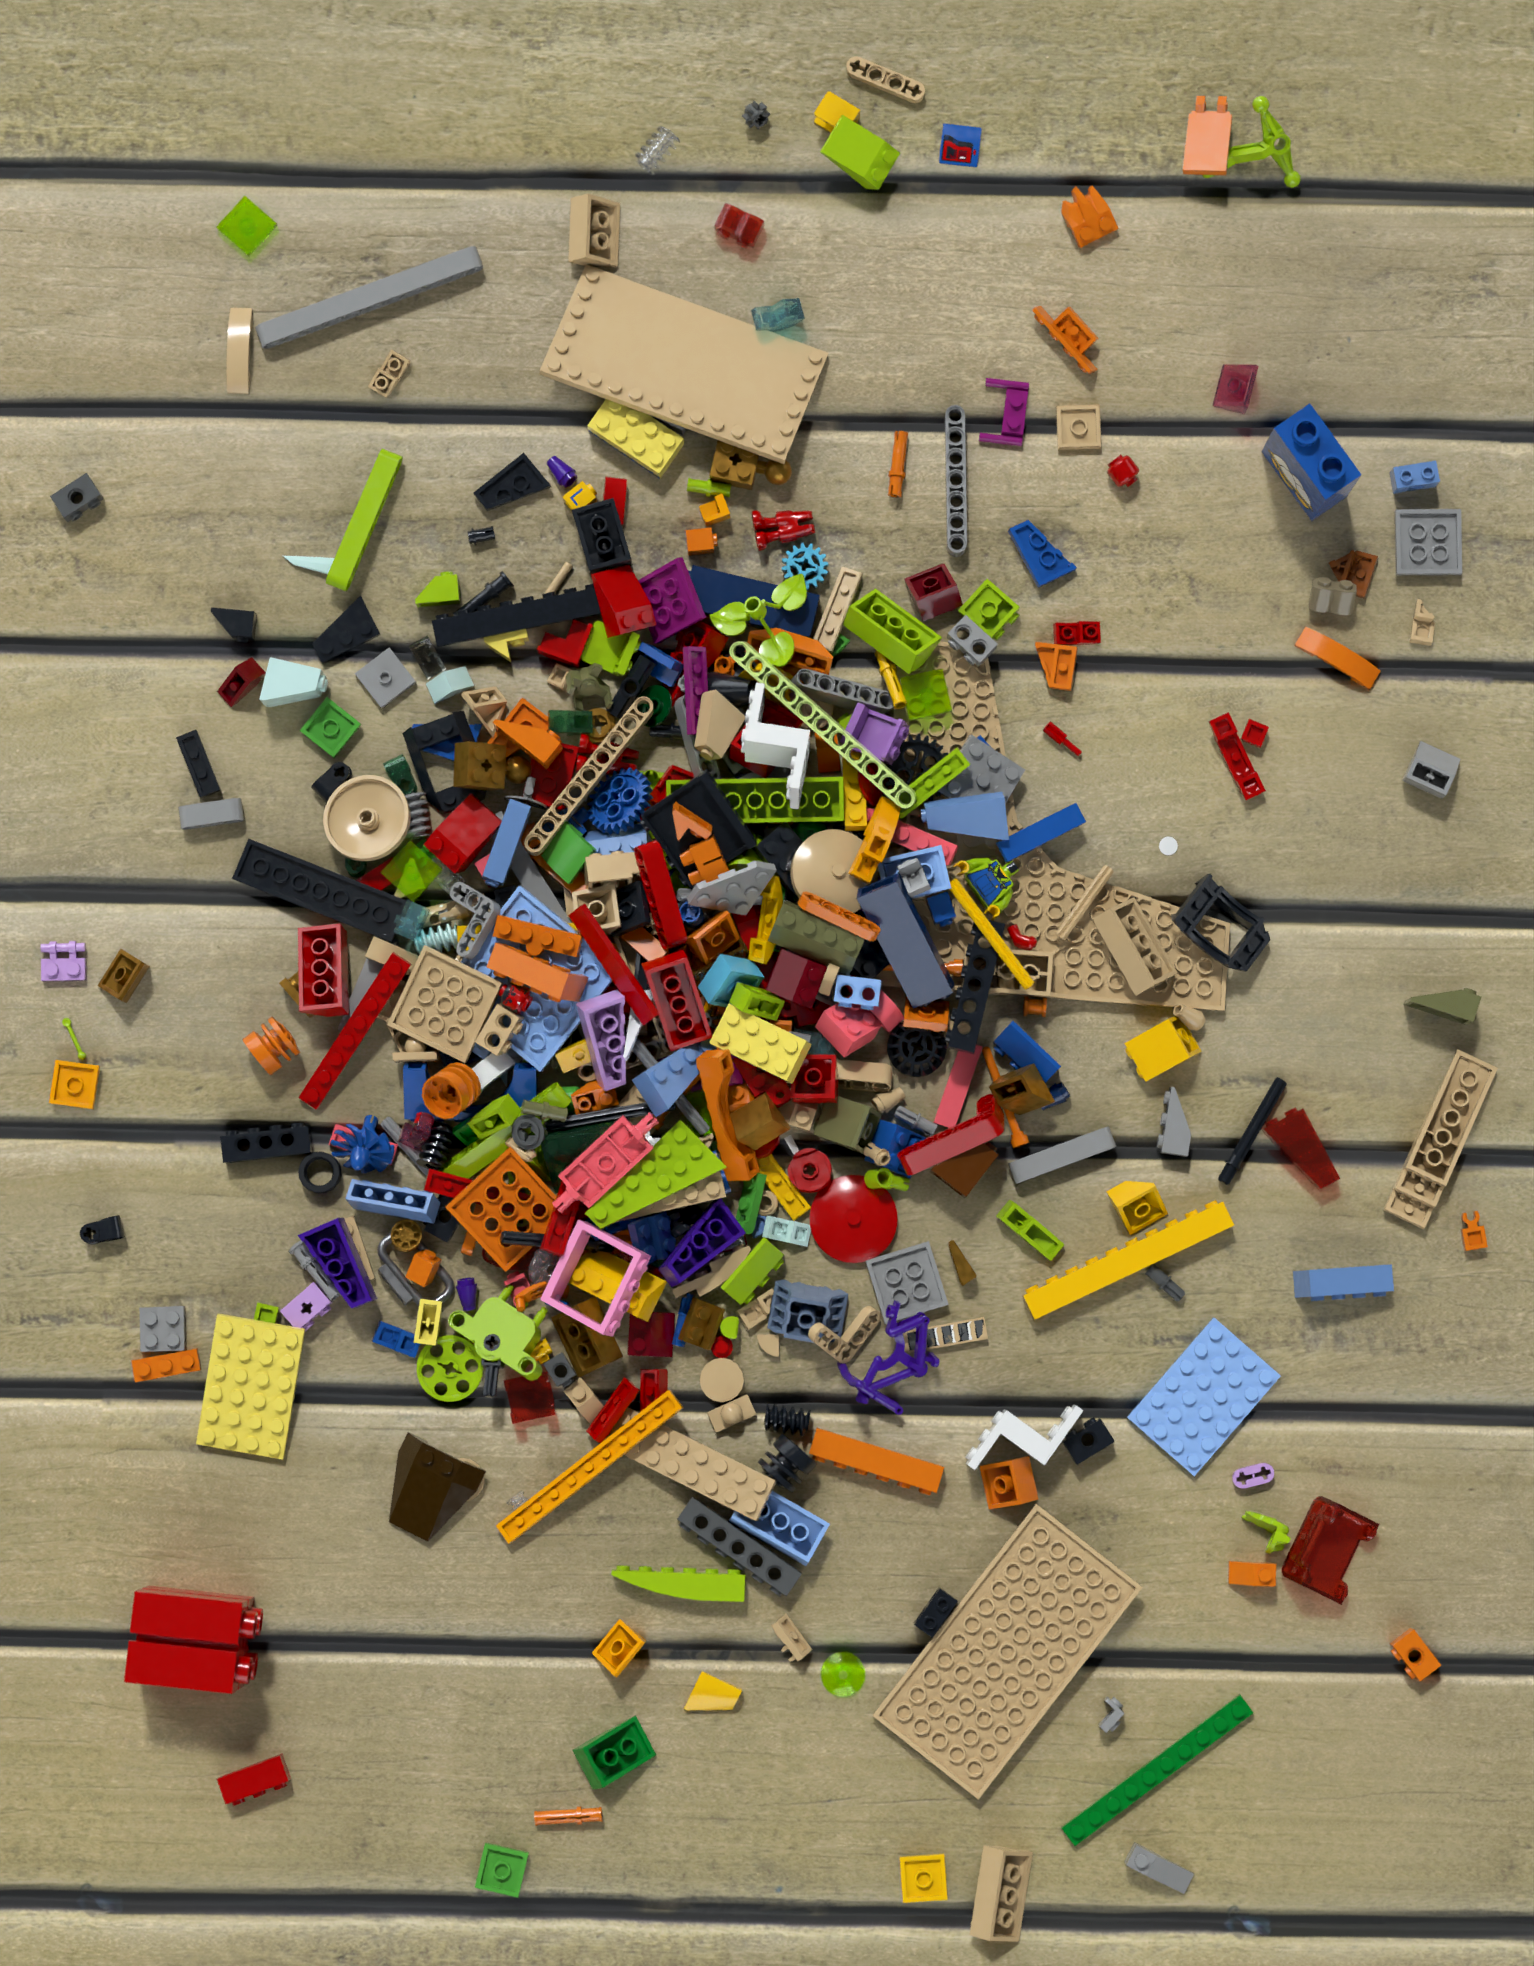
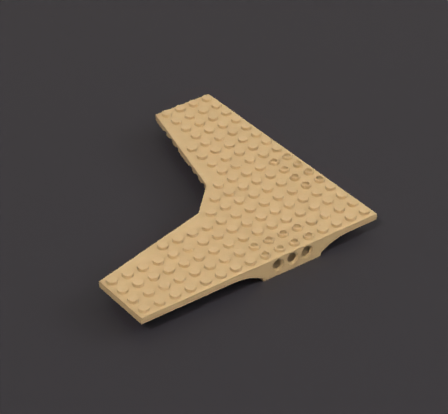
M939 642L924 664L911 674L897 666L896 675L907 704L902 709L894 708L893 718L897 720L900 718L909 725L908 735H911L913 740H915L917 734H920L921 740L928 735L929 743L936 739V747L944 746L940 752L942 754H949L957 747L961 750L969 735H973L976 738L981 735L991 748L1006 757L988 658L979 667L976 664L971 665L964 658L965 654L960 649L956 651L948 642ZM981 645L973 647V651L976 654H983L985 652ZM906 750L904 752V759L912 762L915 754L912 750ZM923 751L919 753L917 765L911 766L914 774L910 784L914 782L916 774L922 771L919 769V764L924 754ZM928 756L924 763L930 769L936 762L933 757ZM900 770L897 773L899 778L904 782L907 781L908 774L905 771ZM1011 793L1005 803L1009 836L1024 829L1017 821L1013 793ZM935 794L932 795L933 801L948 799L942 794L940 797ZM920 804L903 819L899 817V821L959 846L950 867L947 866L949 880L951 882L953 879H958L984 914L986 909L963 878L964 874L957 876L961 869L958 866L953 867V865L961 860L989 858L992 861L997 859L1000 865L1004 866L1007 863L996 845L1001 840L928 829L926 822L922 823L921 809H924V804ZM891 842L884 858L913 851ZM1041 847L1012 860L1019 869L1016 874L1010 877L1014 884L1012 887L1013 895L1008 907L994 921L1005 924L1002 939L1032 978L1034 984L1025 990L998 955L989 994L1173 1008L1177 1004H1182L1193 1009L1225 1011L1227 967L1198 948L1172 921L1171 914H1176L1180 907L1106 883L1065 940H1061L1055 935L1057 930L1094 879L1059 868L1045 854ZM950 889L912 899L943 962L949 963L954 961V959H963V965L967 966L969 957L965 955L968 943L973 944L974 936L971 935L974 921ZM948 891L956 918L952 919V924L940 927V924L934 925L926 899ZM1135 897L1177 971L1176 975L1137 996L1129 987L1128 981L1119 969L1115 958L1108 950L1107 944L1092 920L1106 910ZM987 912L985 917L991 920L993 915ZM1204 915L1195 929L1215 947L1228 955L1230 923ZM1017 924L1021 935L1036 938V947L1032 950H1023L1015 947L1007 928ZM982 937L978 941L979 946L984 949L989 948L991 945L986 937ZM980 958L973 961V965L977 970H982L986 966L985 961ZM882 970L874 977V979L882 980L881 986L902 988L894 971ZM950 974L954 982V992H957L958 986H963L964 979ZM971 980L968 982V987L971 991H978L980 983L977 980Z

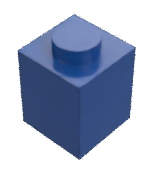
M948 891L926 899L934 925L940 924V927H944L953 923L952 919L956 918V914Z

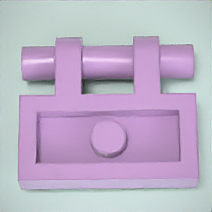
M50 941L49 944H41V952L50 953V959H41V981L86 980V958H77V952L86 951L85 943H77V941L57 943V941ZM58 952H69V958H58Z

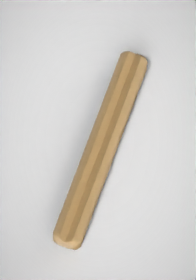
M1106 865L1102 867L1057 930L1055 935L1058 938L1065 940L1113 874V870Z

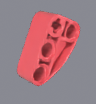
M844 985L848 989V991L851 994H853L852 987L849 985ZM865 988L863 990L864 999L872 1000L875 997V992L872 988ZM881 990L879 1006H874V1010L869 1011L882 1023V1027L890 1033L904 1020V1016L896 1004Z

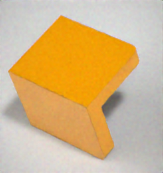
M723 493L714 496V501L699 506L706 527L730 518V512Z

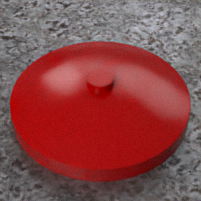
M845 1175L832 1180L817 1193L810 1209V1228L816 1243L827 1255L838 1261L861 1263L877 1257L889 1246L897 1229V1209L890 1193L884 1188H868L864 1181L865 1176Z

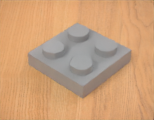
M185 1306L139 1308L140 1352L186 1350Z

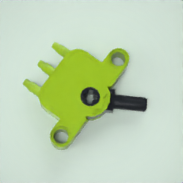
M510 1284L503 1289L498 1298L491 1297L487 1299L473 1318L461 1310H456L450 1314L448 1319L449 1325L458 1334L475 1344V1350L482 1358L481 1365L486 1368L483 1395L489 1398L496 1396L499 1369H504L505 1365L528 1380H536L542 1374L541 1365L530 1354L540 1341L541 1330L539 1325L545 1318L548 1309L542 1307L533 1320L523 1314V1312H518L516 1308L506 1303L514 1289ZM529 1302L525 1303V1309L529 1305ZM465 1319L464 1324L457 1327L459 1320ZM533 1364V1369L530 1372H526L527 1366Z

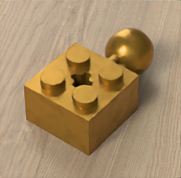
M718 440L709 476L712 482L731 484L734 487L752 490L756 473L765 475L771 484L783 485L790 479L792 468L787 460L784 464L774 460H769L768 462L760 461V455ZM739 459L740 462L734 466L731 460Z
M471 741L455 743L453 787L488 791L502 790L505 788V777L511 783L522 784L531 775V764L526 758L514 756L506 762V745Z

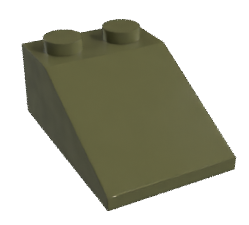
M1464 988V990L1411 997L1405 1000L1404 1005L1468 1025L1475 1020L1481 996L1476 995L1477 991Z

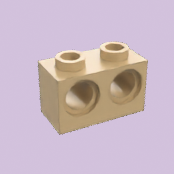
M497 1004L475 1043L496 1056L503 1053L506 1054L512 1046V1042H510L514 1034L517 1035L523 1027L521 1022L524 1017L508 1010L501 1004ZM505 1015L511 1019L509 1027L503 1025V1017ZM494 1034L500 1038L498 1046H494L491 1041Z

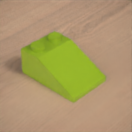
M841 115L820 153L864 188L876 190L880 189L900 155V152L885 140L844 115Z

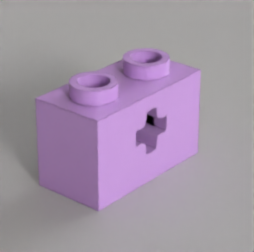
M313 1282L280 1312L293 1327L304 1328L306 1331L314 1324L313 1319L318 1315L322 1317L331 1310L329 1305L333 1301H330L320 1286ZM305 1303L313 1305L311 1307L312 1313L303 1312L305 1310Z

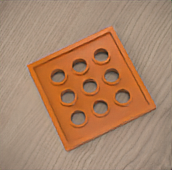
M510 1146L449 1202L445 1208L506 1272L533 1246L510 1245L509 1247H504L500 1242L501 1232H520L517 1229V1222L520 1219H526L529 1227L524 1232L545 1234L554 1207L552 1202L556 1200L557 1196ZM507 1171H511L515 1175V1180L512 1184H506L503 1181V1175ZM494 1186L499 1190V1195L496 1199H489L486 1192L489 1187ZM523 1187L528 1188L530 1191V1197L527 1200H521L518 1197V1191ZM473 1202H480L483 1209L480 1214L475 1215L470 1211V1206ZM511 1203L513 1205L514 1211L511 1215L506 1216L502 1213L503 1204ZM536 1204H542L545 1207V1213L540 1217L535 1216L533 1213V1207ZM489 1218H495L498 1222L497 1228L493 1231L487 1230L485 1226Z

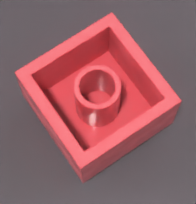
M838 1002L823 1011L815 1028L845 1058L874 1040L882 1023L869 1010L860 1009L861 1004H852L850 1008L838 1006Z

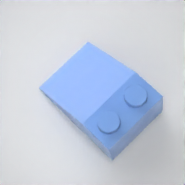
M942 845L884 858L883 862L878 864L882 880L899 873L897 866L905 861L918 858L931 889L911 899L951 889Z

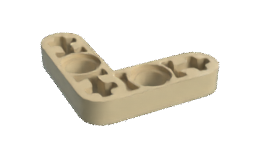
M866 1306L860 1311L841 1338L822 1323L814 1324L808 1332V1337L833 1358L844 1364L853 1358L878 1325L881 1313L872 1306ZM860 1330L859 1335L853 1339L854 1334ZM820 1332L824 1334L822 1338L818 1336ZM835 1339L833 1345L828 1347L830 1341Z

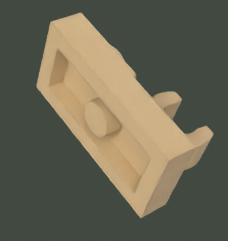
M787 1614L781 1616L771 1625L776 1636L785 1643L782 1651L784 1652L789 1649L793 1654L788 1659L789 1661H794L795 1659L799 1661L812 1650Z

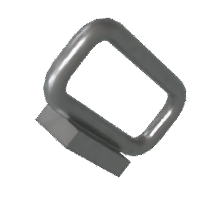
M390 1232L379 1242L377 1248L378 1256L384 1263L378 1269V1273L405 1306L412 1299L419 1306L420 1299H423L422 1296L386 1253L387 1246L392 1243ZM421 1240L417 1247L418 1251L429 1250ZM440 1264L436 1273L444 1281L446 1287L433 1300L443 1303L453 1294L454 1281Z

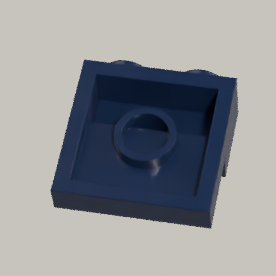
M667 1211L646 1215L628 1224L632 1246L651 1256L648 1264L656 1260L666 1259L675 1249L676 1239L671 1233V1218L667 1215Z

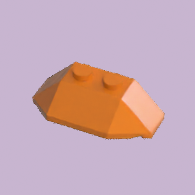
M771 628L774 636L780 632H787L795 644L791 660L786 665L779 667L784 672L790 673L793 677L801 669L830 674L833 656L818 640L783 629ZM766 629L754 630L749 632L747 643L759 652L762 642L771 637ZM754 660L757 665L762 663L759 660Z

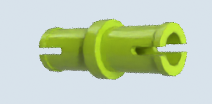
M688 478L686 492L703 493L709 497L710 495H720L723 493L724 497L729 498L731 484L712 482V479L704 481Z

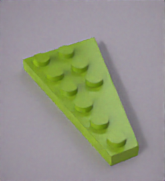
M679 1120L654 1145V1148L594 1203L585 1214L602 1229L727 1167Z

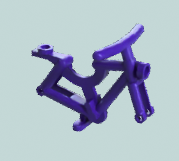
M894 1300L893 1305H888L886 1309V1318L889 1319L885 1329L886 1334L889 1337H894L895 1340L893 1354L885 1360H882L881 1356H876L864 1380H859L849 1372L846 1363L842 1364L838 1361L837 1367L843 1379L850 1386L857 1388L858 1393L855 1399L857 1402L868 1404L871 1398L897 1415H901L903 1408L896 1401L878 1390L911 1376L923 1377L928 1371L925 1361L933 1367H938L939 1359L932 1352H926L930 1319L923 1312H918L914 1316L896 1322L901 1303ZM916 1328L913 1358L904 1352L905 1341L903 1333ZM898 1361L908 1367L905 1370L873 1382L878 1371H885L894 1366Z

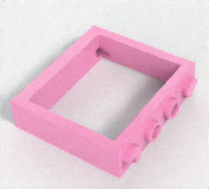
M578 1220L566 1244L564 1254L560 1257L540 1300L597 1332L613 1337L616 1329L620 1328V1321L624 1313L630 1307V1300L633 1294L639 1288V1281L643 1273L648 1269L646 1266L651 1256L589 1222ZM591 1234L633 1256L602 1324L560 1302Z

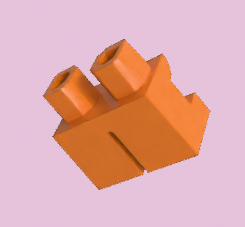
M714 834L709 836L707 840L705 839L690 845L688 850L680 854L684 867L695 862L698 870L688 873L692 886L704 880L706 883L716 880L719 874L729 871Z

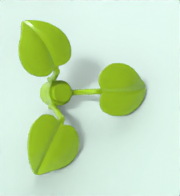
M803 574L786 579L774 589L771 598L775 604L766 602L764 599L760 600L758 597L748 598L745 604L732 602L725 605L719 611L710 614L712 623L721 633L727 636H737L746 630V621L750 620V616L754 620H760L771 638L762 642L759 653L773 666L782 667L786 665L794 654V641L787 632H780L774 636L764 620L767 613L765 606L780 609L783 606L787 611H794L800 608L807 598V588Z

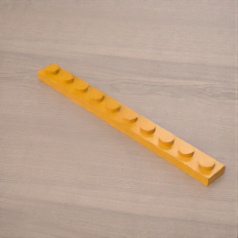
M671 1390L666 1391L503 1519L496 1527L508 1544L519 1538L682 1410L683 1406Z

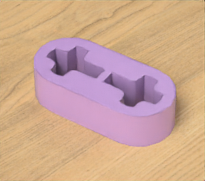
M1267 1463L1239 1468L1233 1472L1232 1482L1239 1488H1249L1268 1483L1274 1477V1470ZM1261 1467L1270 1471L1266 1475V1479H1263L1262 1476L1255 1477L1254 1473L1260 1472ZM1240 1472H1242L1243 1475L1251 1474L1252 1477L1246 1479L1244 1485H1242L1240 1481L1236 1480V1478L1240 1476Z

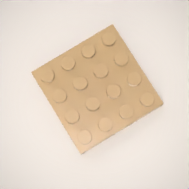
M424 945L387 1025L455 1059L467 1063L476 1044L475 1040L483 1029L504 983Z

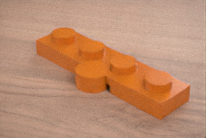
M497 915L493 937L525 944L527 952L534 956L542 954L544 950L579 957L583 936L503 915Z

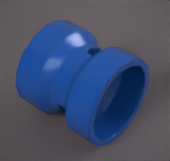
M688 901L681 905L679 910L685 925L690 928L700 927L705 920L702 909L698 906L689 905Z

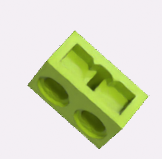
M737 982L729 1003L744 1013L777 1021L785 1001L765 989Z

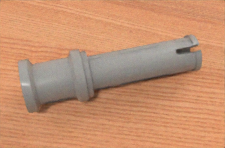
M300 1240L289 1249L288 1252L291 1255L293 1254L300 1262L301 1269L307 1270L330 1301L335 1300L341 1295L334 1286L333 1281L325 1274L316 1258L309 1252L304 1242Z

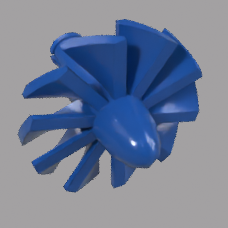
M367 1115L364 1118L361 1130L351 1124H346V1127L355 1136L335 1130L334 1134L343 1137L346 1141L331 1140L330 1144L347 1150L332 1152L331 1154L333 1157L345 1158L347 1155H350V1159L343 1164L344 1167L361 1170V1173H368L375 1169L378 1172H382L392 1163L395 1147L390 1145L388 1137L384 1132L380 1136L377 1135L375 1129L378 1124V1118L374 1116L372 1123H370L372 1115Z

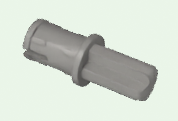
M899 1106L894 1113L896 1118L911 1125V1129L920 1130L930 1137L938 1126L922 1117L920 1113L917 1115L902 1106Z

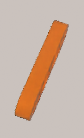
M803 892L798 901L799 907L868 941H875L881 931L877 924L813 893Z

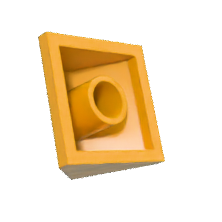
M619 1619L592 1654L617 1678L645 1644L646 1640Z

